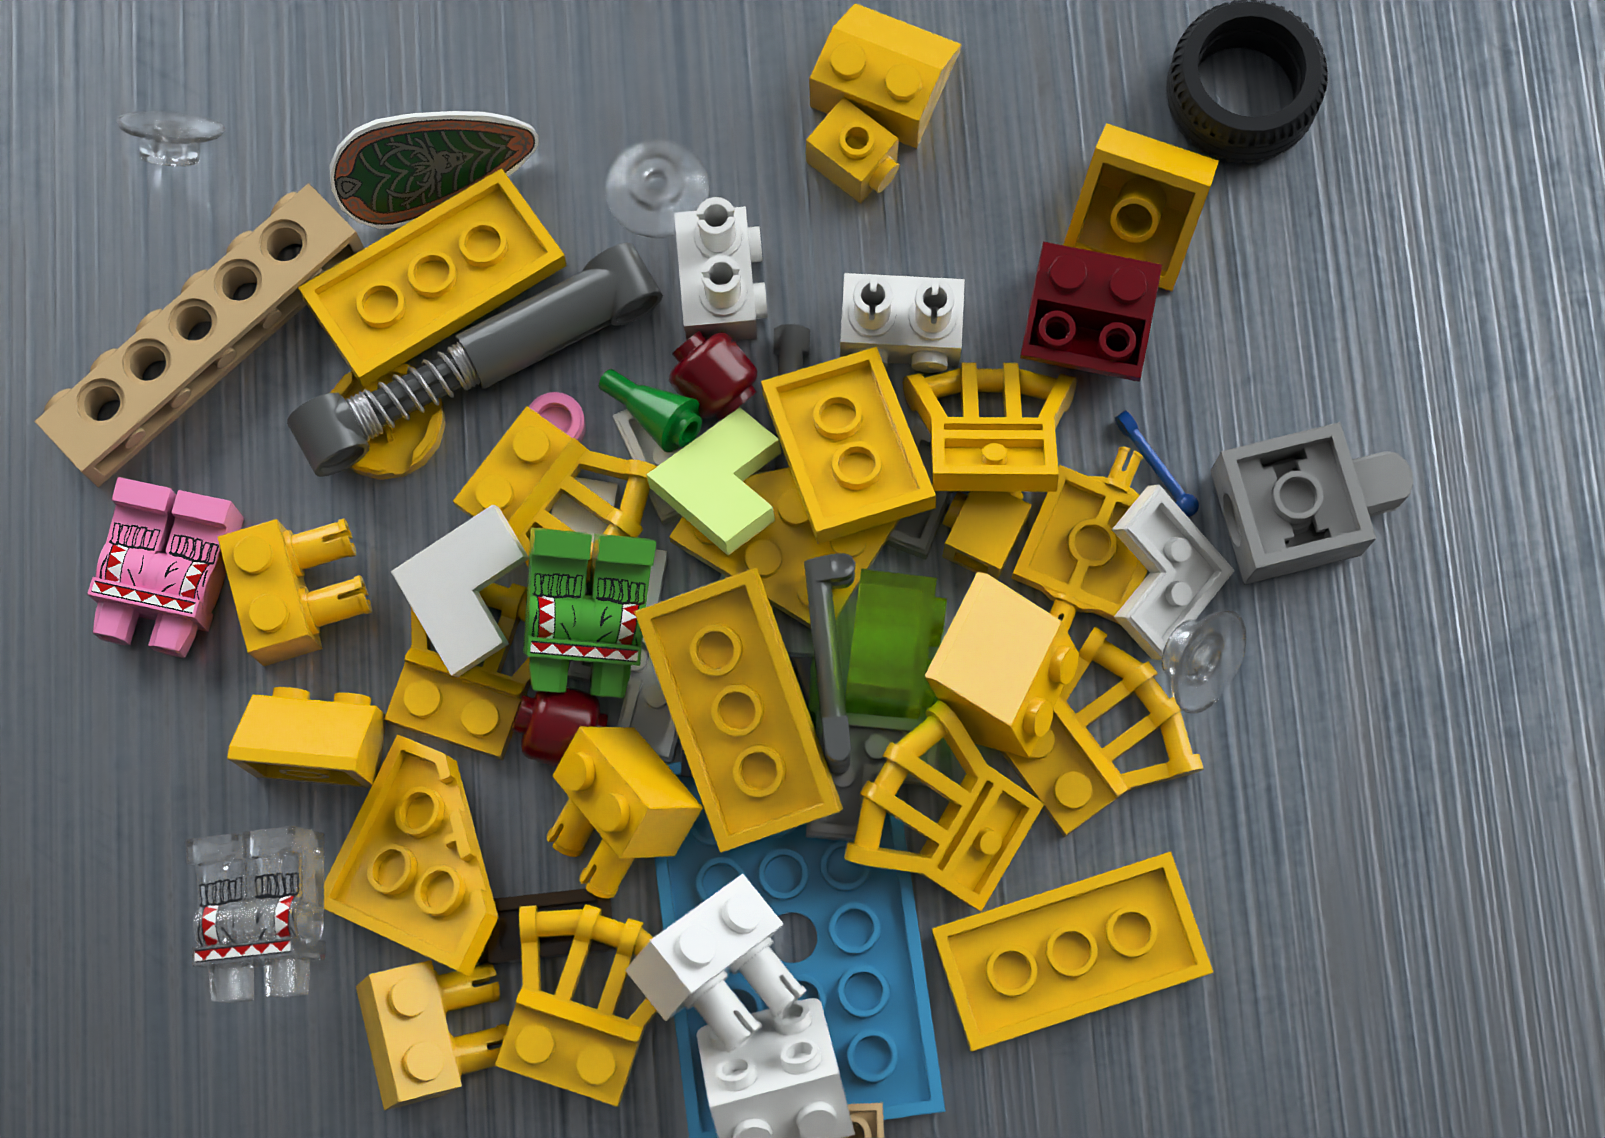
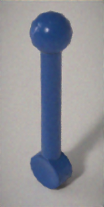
M1124 411L1116 416L1115 422L1120 431L1131 439L1174 497L1175 503L1187 517L1195 515L1199 509L1197 498L1192 494L1184 492L1140 433L1138 425L1131 414Z

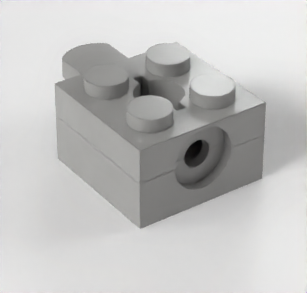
M1340 422L1221 451L1210 470L1244 585L1361 556L1376 540L1370 517L1395 511L1410 495L1413 487L1412 470L1407 461L1398 453L1380 452L1352 459Z

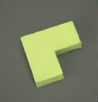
M739 407L647 474L649 487L725 554L730 555L775 521L773 507L743 481L781 454L780 441L774 434Z

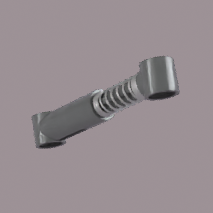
M632 243L617 244L596 255L587 263L582 272L456 335L457 343L456 345L452 344V347L448 346V354L445 355L438 351L436 360L430 362L423 359L422 367L416 370L408 367L407 374L402 377L394 374L391 383L386 385L379 382L378 389L373 392L364 389L363 392L359 391V394H355L354 397L351 396L350 399L346 398V400L339 393H327L310 399L290 414L287 424L315 475L324 477L339 473L356 464L368 453L370 446L367 441H370V438L374 439V436L378 437L379 434H383L382 427L389 425L395 428L394 421L402 417L409 421L410 413L416 410L424 413V406L431 402L439 406V398L447 394L453 398V391L460 387L468 391V389H471V386L475 387L478 384L482 389H485L610 324L620 326L633 322L654 309L662 300L663 294Z

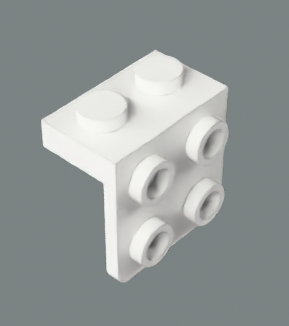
M816 998L797 1000L786 1010L783 1009L784 1011L776 1017H773L770 1009L751 1013L752 1017L759 1021L762 1026L741 1045L738 1044L739 1046L730 1053L727 1052L725 1045L709 1025L702 1027L697 1032L709 1108L718 1138H844L855 1135L820 1000Z

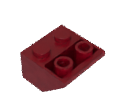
M1043 241L1020 358L1140 382L1162 264Z

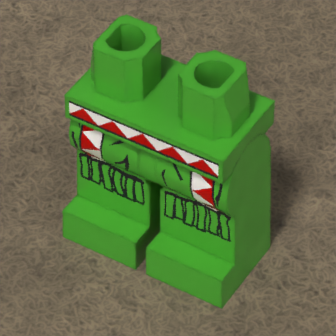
M531 527L523 652L526 656H530L529 670L532 689L546 692H566L569 660L592 662L589 693L597 696L624 698L630 679L631 665L640 666L643 635L634 611L646 607L656 541L648 538L594 533L589 593L585 594L592 535L585 532Z

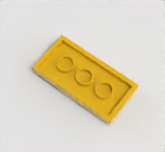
M501 168L299 286L298 289L303 300L364 388L566 267L567 264L564 253Z
M752 568L634 611L720 853L837 813L843 809L757 568Z
M1171 851L931 929L970 1052L1214 973Z

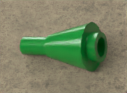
M613 369L607 370L602 375L599 381V389L624 404L629 413L664 452L670 453L680 447L684 448L697 437L701 429L702 418L699 415V402L696 399L646 385H637Z

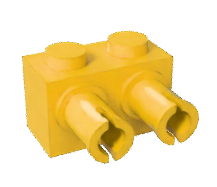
M345 518L339 519L338 522L298 534H293L291 530H286L278 519H274L217 536L247 652L263 666L323 649L319 637L321 626L364 613H372L371 602L369 599L366 600L365 597L368 596V591L361 575L355 576L354 579L310 592L305 585L303 577L305 576V569L348 556H356L355 544L350 542V539H353L352 533Z
M579 727L552 775L566 792L569 799L554 826L548 831L547 841L554 842L552 847L561 854L578 857L585 850L588 839L594 829H596L602 841L579 878L581 884H587L585 887L587 891L595 896L610 899L618 892L619 885L635 858L675 856L702 811L703 806L635 727Z
M432 960L369 974L356 985L384 1111L445 1096L462 1086L461 1076L463 1074L495 1067L501 1047L491 1050L487 1047L503 1043L508 1028L505 1023L498 1024L493 1028L453 1037L448 1030L446 1022L447 1012L487 1002L494 1003L499 1001V982L478 987L472 986L488 982L491 977L497 976L493 964L485 962L482 965L475 966L471 976L459 971L438 975L436 970H434Z

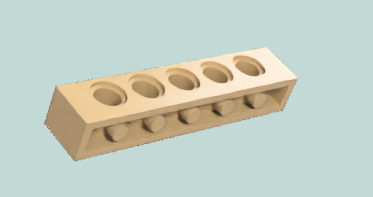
M309 183L298 192L286 194L274 205L271 216L254 231H245L238 235L228 246L226 255L209 270H201L192 275L183 285L181 294L164 309H156L147 314L137 325L136 333L118 349L113 348L101 354L93 362L90 373L72 389L67 388L55 394L45 405L44 413L34 422L69 460L99 488L307 304L303 300L298 287L363 250L364 246L359 236ZM291 244L302 245L300 253L295 258L289 261L277 260L278 254L284 247ZM245 283H257V288L252 296L241 301L233 300L234 292L238 287ZM212 322L211 329L205 337L199 340H188L189 332L196 324ZM156 361H166V367L159 377L148 381L143 380L144 371L150 364ZM120 400V407L112 418L98 421L99 410L104 404L109 401Z

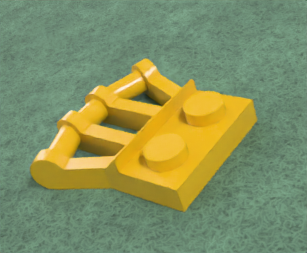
M961 362L960 368L927 377H924L921 373L905 376L903 378V391L906 402L912 411L918 412L931 434L932 487L934 491L1057 492L1059 472L1055 429L1063 413L1067 412L1070 408L1076 389V377L1061 373L1058 378H1053L1020 369L1018 363L1003 362L1002 368H977L976 362ZM978 392H1002L1004 417H979ZM960 393L962 417H948L937 399ZM1021 394L1046 400L1038 418L1022 417Z
M526 406L458 493L453 503L471 518L492 504L498 506L529 557L531 527L574 531L549 513L563 493L608 525L603 534L638 537L643 531L640 523L650 492L647 474L657 466L640 460H626L590 451L578 440L571 438ZM583 469L626 480L627 484L620 509L613 507L578 482L575 478ZM591 542L590 560H588V566H587L586 584L590 582V572H591V562H592V551H593V543H592V542ZM529 559L525 561L527 566H529Z
M492 583L479 591L487 606L502 611L498 626L509 644L485 659L482 667L476 665L459 677L451 676L439 654L431 651V640L411 607L412 645L404 657L405 663L384 720L389 724L503 761L514 732L512 731V725L522 696H527L531 685L530 656L512 677L501 674L520 619L525 622L527 587L512 583L508 588Z
M1096 626L1078 652L1076 674L1069 684L1064 685L1053 708L1051 726L1043 737H1039L1030 758L999 750L1031 794L1044 803L1043 810L1063 837L1069 835L1127 791L1181 778L1204 770L1200 754H1193L1181 714V711L1184 709L1183 705L1176 696L1169 698L1154 679L1158 673L1149 661L1142 663L1105 640L1108 634ZM1092 660L1123 679L1077 713L1067 703L1068 698ZM1135 693L1150 714L1108 745L1101 748L1086 727ZM1160 728L1169 761L1121 774L1113 764V761Z
M937 701L926 710L927 718L896 744L889 743L882 755L886 759L884 766L875 781L872 783L867 780L859 793L863 797L855 839L854 842H847L844 859L866 866L918 873L962 902L982 912L1044 803L990 767L985 762L955 712L944 702ZM942 738L945 739L966 773L960 785L919 758ZM908 773L950 801L937 824L895 796ZM886 812L927 839L920 853L879 847Z
M586 904L583 909L538 912L536 905L520 906L519 930L523 985L517 996L516 1005L495 1066L619 1107L645 1027L658 1011L645 998L629 1019L615 1016V1012L628 973L625 971L626 968L632 963L634 955L637 957L654 937L643 929V922L628 918L626 923L604 917L601 916V908ZM574 935V940L555 995L541 991L539 937ZM593 940L617 948L597 1009L572 1001Z

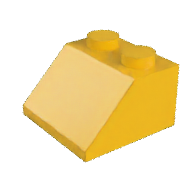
M854 3L832 27L810 75V107L829 114L844 97L899 138V142L917 149L959 55L961 44Z
M1106 123L1095 147L1063 245L1162 264L1158 287L1173 291L1219 161Z
M977 572L924 677L939 701L947 704L955 712L974 744L1030 758L1039 737H1043L1051 726L1053 708L1064 685L1069 684L1076 674L1079 653L1061 620L992 576Z
M274 687L272 696L252 695L229 745L227 759L257 778L371 788L381 766L386 729L385 714L377 706L371 705V697L361 694L334 693L333 702L310 700V692L307 690L291 687Z

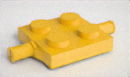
M1118 448L1117 456L1107 478L1086 476L1059 464L1057 492H1047L1012 573L1011 579L1042 591L1051 601H1054L1049 613L1056 618L1062 619L1067 632L1076 612L1094 613L1119 624L1114 616L1143 582L1148 570L1112 531V528L1140 496L1133 488H1130V485L1143 456L1134 450L1126 470H1122L1131 448Z

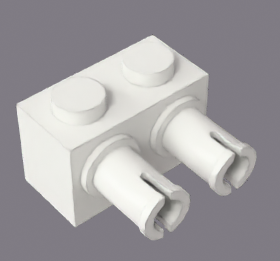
M721 197L706 199L699 205L697 211L674 213L686 340L698 331L706 339L720 332L727 333L734 341L758 339L756 319L768 318L765 282L753 283L751 263L763 262L760 226L748 227L746 206L733 207L728 200Z
M844 273L840 357L877 347L885 367H887L888 363L912 364V369L925 373L943 372L947 370L948 366L959 367L962 349L965 279Z
M744 874L651 939L625 970L665 1021L684 1007L690 1009L694 1006L725 1045L728 1053L739 1046L738 1044L741 1045L762 1026L759 1021L752 1017L725 983L729 973L732 972L735 975L740 972L771 1010L770 1013L773 1017L781 1014L784 1011L783 1009L786 1010L807 991L797 982L770 948L774 943L771 937L780 929L783 923Z

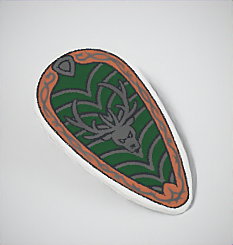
M446 111L410 113L375 119L355 128L337 146L330 163V187L341 210L358 223L378 229L398 228L501 168L509 177L536 151L539 138L531 125L509 116L488 112Z

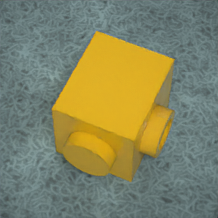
M843 97L806 139V163L861 204L873 189L878 193L882 192L897 174L900 164L897 163L899 138Z
M958 491L943 521V525L952 529L945 541L942 557L974 573L988 574L998 580L1025 526L1032 504L1022 500L1024 497L1022 492L970 491L967 496Z

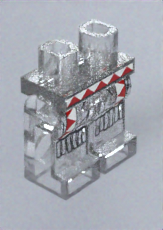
M296 826L242 832V834L232 833L185 839L186 865L196 866L197 910L194 916L193 932L197 947H192V967L209 969L212 1002L241 1003L253 1001L254 968L265 967V997L289 998L307 996L310 961L326 960V941L320 940L324 926L325 833Z

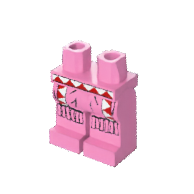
M118 477L112 496V501L116 504L106 544L98 559L96 577H92L87 594L98 604L95 611L93 634L106 642L130 645L138 617L155 620L148 646L162 654L185 658L195 639L197 630L206 632L210 630L214 616L211 612L217 603L227 573L217 536L241 530L244 517L232 501L182 490H178L176 495L168 487Z

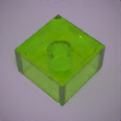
M861 569L846 686V713L919 719L921 707L930 708L934 704V697L936 695L924 676L933 660L928 658L929 647H940L945 622L947 598L935 597L937 578Z

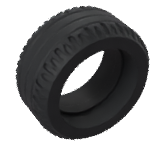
M1233 0L1230 4L1225 2L1214 6L1211 10L1205 11L1196 18L1179 39L1166 81L1168 106L1175 124L1179 126V131L1183 133L1187 140L1192 141L1193 146L1198 147L1202 152H1208L1209 156H1214L1219 160L1224 158L1227 162L1241 163L1242 161L1246 163L1260 162L1263 159L1269 160L1292 148L1302 139L1312 125L1327 88L1328 70L1326 57L1323 54V47L1318 37H1314V31L1309 28L1306 22L1303 23L1299 16H1295L1294 12L1284 10L1285 7L1276 6L1275 3L1267 4L1264 0ZM1248 48L1259 51L1271 57L1285 71L1292 86L1293 101L1282 110L1266 116L1249 117L1232 113L1219 106L1205 91L1199 77L1198 66L1210 55L1224 49Z

